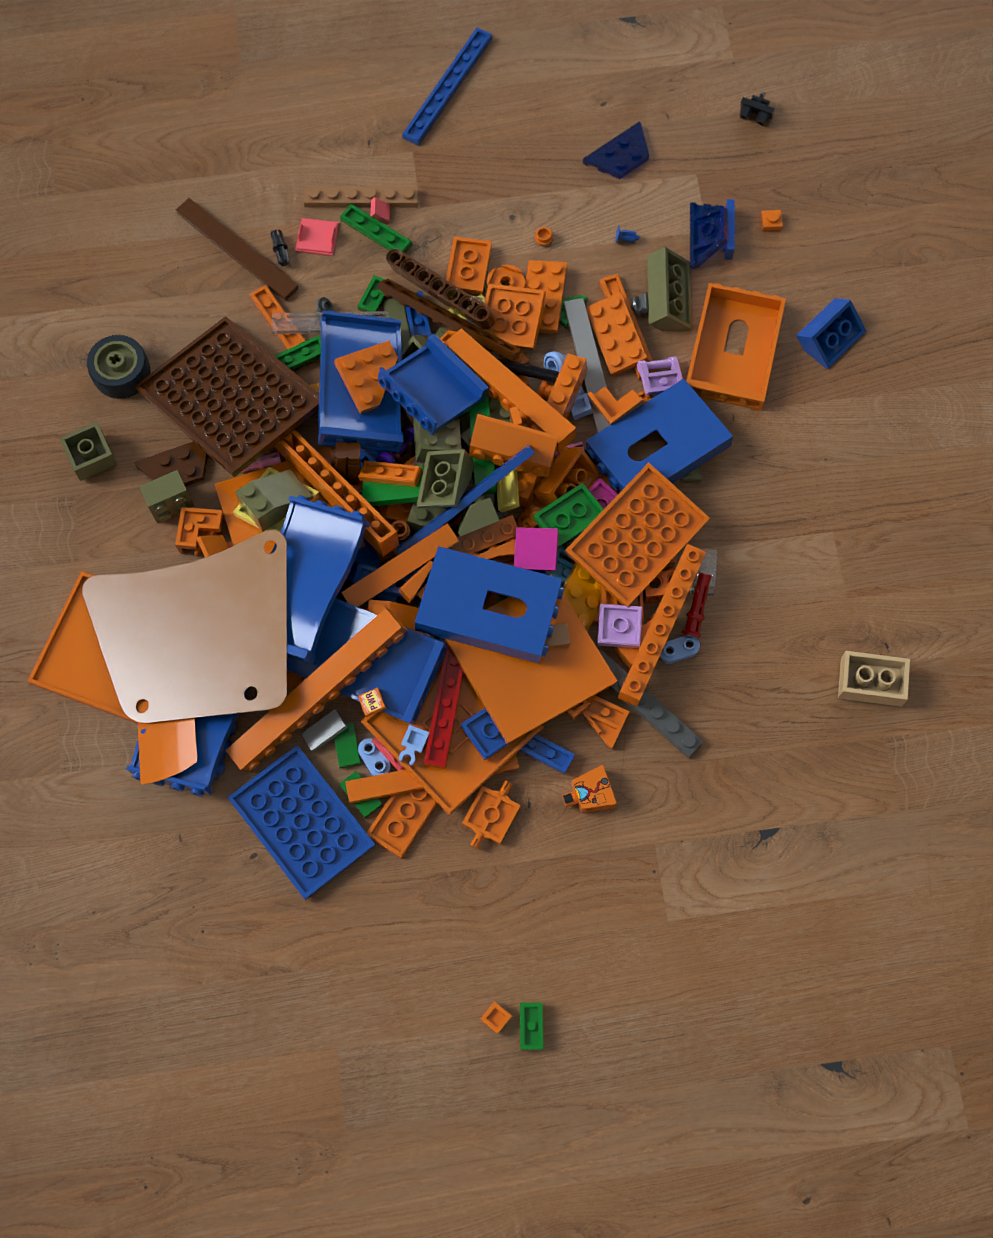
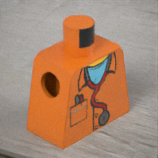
M603 765L573 779L571 783L573 791L562 795L565 807L578 804L581 813L610 810L616 808L617 804Z

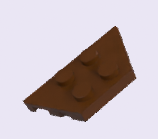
M193 441L134 463L151 481L178 470L184 485L188 486L204 480L208 456Z

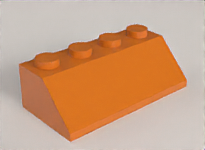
M478 414L470 443L469 455L477 460H487L502 466L524 447L530 445L535 453L516 467L515 470L531 472L540 477H549L559 436Z

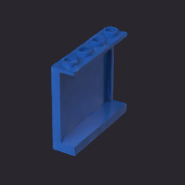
M435 334L428 337L424 347L390 369L385 370L381 367L377 379L380 386L386 389L394 400L399 402L408 414L413 416L422 428L431 435L482 402L486 398L489 388Z

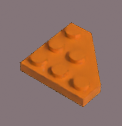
M390 341L336 358L334 361L360 414L377 409L381 403L386 389L382 388L377 381L379 369L381 367L385 370L390 369L396 364L398 358Z

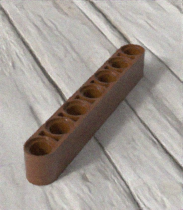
M392 249L387 253L386 260L397 274L478 327L490 329L494 325L495 318L486 305L401 250Z

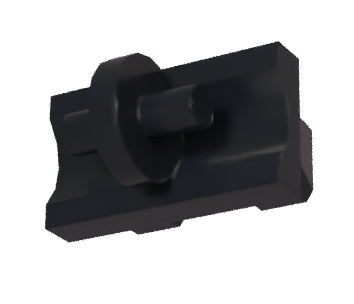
M761 92L760 96L752 95L751 100L742 97L740 118L749 120L752 113L758 114L756 123L761 126H765L769 119L772 120L774 108L769 107L770 100L764 99L766 93Z

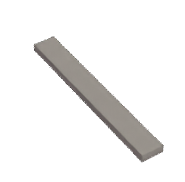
M584 299L565 301L564 308L576 354L587 360L588 371L584 378L586 393L591 391L594 395L604 386L606 387ZM590 401L593 410L592 416L598 433L608 427L609 424Z

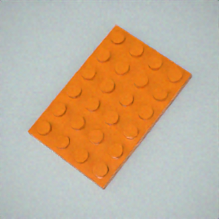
M648 462L564 552L617 601L628 607L704 526L710 517Z

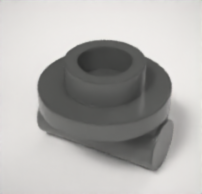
M646 293L641 294L639 297H633L631 307L635 313L643 315L648 312V295Z
M322 297L317 301V319L321 318L322 311H333V305L326 297Z

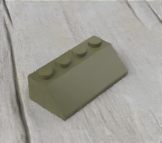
M664 247L647 256L649 324L661 331H691L690 261Z

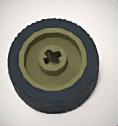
M111 335L95 343L89 351L87 358L88 373L98 390L111 398L125 399L136 395L138 392L134 386L150 374V364L144 349L131 337Z

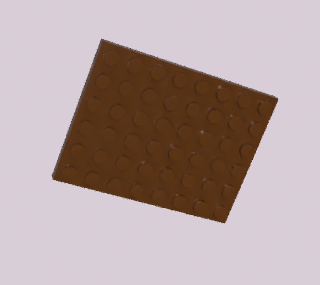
M226 316L134 386L138 393L234 478L319 410V392Z

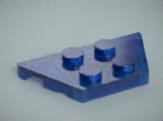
M640 121L584 157L583 164L586 166L588 164L598 168V171L621 179L648 161L649 152Z
M695 202L690 203V267L695 270L728 243V214L724 206H712L711 204H704L703 206L697 205Z

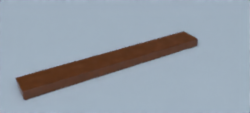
M188 198L176 209L179 216L283 300L286 301L299 289L298 284L192 199Z

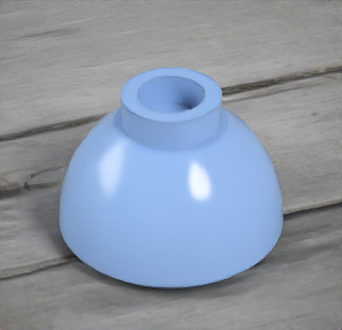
M560 352L547 353L544 357V368L560 372L567 355H563Z

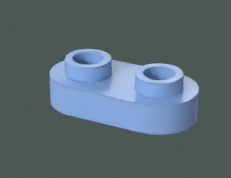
M686 635L667 641L660 655V660L666 664H672L694 657L700 648L699 640L695 636ZM686 643H692L693 647H687ZM667 649H672V650H673V653H672V654H668V653L666 652V650H667Z
M367 738L361 741L358 746V752L371 775L390 773V762L371 742L373 739ZM367 746L373 747L370 752L365 751V748ZM379 763L384 765L380 770L376 769V765Z

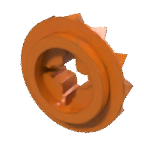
M534 505L530 506V508L527 507L520 517L517 518V527L535 528L537 523L533 520V515L541 509Z

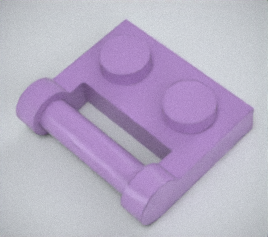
M676 356L665 360L650 362L642 360L637 362V370L641 375L646 395L660 394L683 379ZM669 367L671 369L669 371H661L654 373H649L648 371L651 369Z

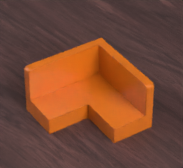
M605 386L594 395L591 391L587 393L589 400L609 426L644 404L643 398L639 397L633 389L618 401H616Z
M181 507L175 543L179 553L184 554L185 549L197 550L198 541L196 537H199L200 531L221 532L222 523L226 522L223 511Z

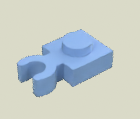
M582 386L571 409L575 420L593 413L587 393L584 394Z
M409 725L401 743V746L405 747L406 750L400 753L399 762H402L405 756H410L411 761L409 765L413 766L416 762L415 753L422 754L429 737V732Z

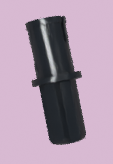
M277 229L273 230L270 233L274 245L272 249L276 253L278 264L284 267L290 262L287 253L288 246L284 242L282 231L278 230L277 233Z

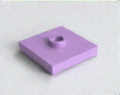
M600 604L597 645L639 649L641 645L642 607Z

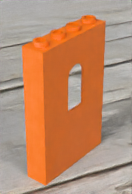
M719 283L708 284L686 380L700 398L762 411L786 298H781L777 295H766L758 291L742 290L738 287H727ZM734 321H743L748 326L743 355L724 352L728 329Z

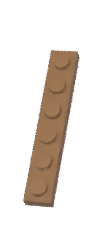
M305 187L304 206L348 207L350 204H353L356 207H371V200L376 197L388 203L390 207H418V187Z

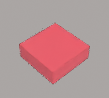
M376 197L371 200V217L383 223L389 222L390 205Z

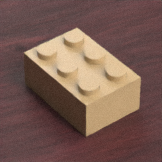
M845 651L840 662L838 699L902 707L908 700L910 659Z

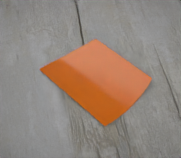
M145 699L139 700L137 702V711L139 713L147 711L149 707L148 701ZM195 718L151 723L137 722L141 785L169 778L197 762ZM146 729L145 733L142 734L141 730Z

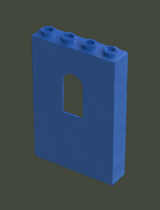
M682 379L587 439L585 453L597 464L599 472L607 476L611 487L621 492L648 462L672 484L729 448L732 444L733 435L686 380ZM656 430L668 443L642 461H634L628 456V449L632 445Z
M438 546L415 620V631L540 664L541 657L546 658L549 645L545 644L546 638H551L554 626L550 625L552 618L556 619L559 606H556L557 599L561 600L564 587H561L562 579ZM487 591L524 601L527 606L526 613L522 617L514 618L482 609Z

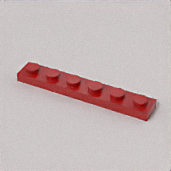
M449 646L444 655L424 758V765L444 769L446 768L463 677V670Z

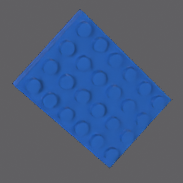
M298 745L227 797L305 901L376 846Z

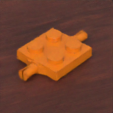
M505 780L500 791L491 790L482 785L462 821L463 826L471 829L476 834L470 844L471 847L478 850L483 838L490 839L501 845L521 808V805L512 801L507 796L510 788L513 786L510 782L508 784V781Z

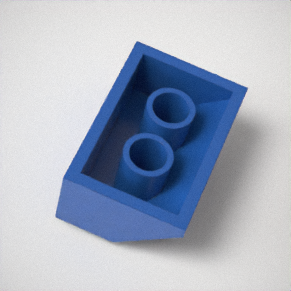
M834 298L796 336L806 353L823 367L829 368L866 332V329L851 300Z

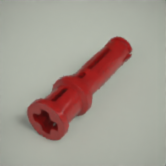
M698 573L690 611L686 613L688 618L685 630L682 631L683 634L695 637L701 636L699 631L702 620L705 619L703 611L712 575Z

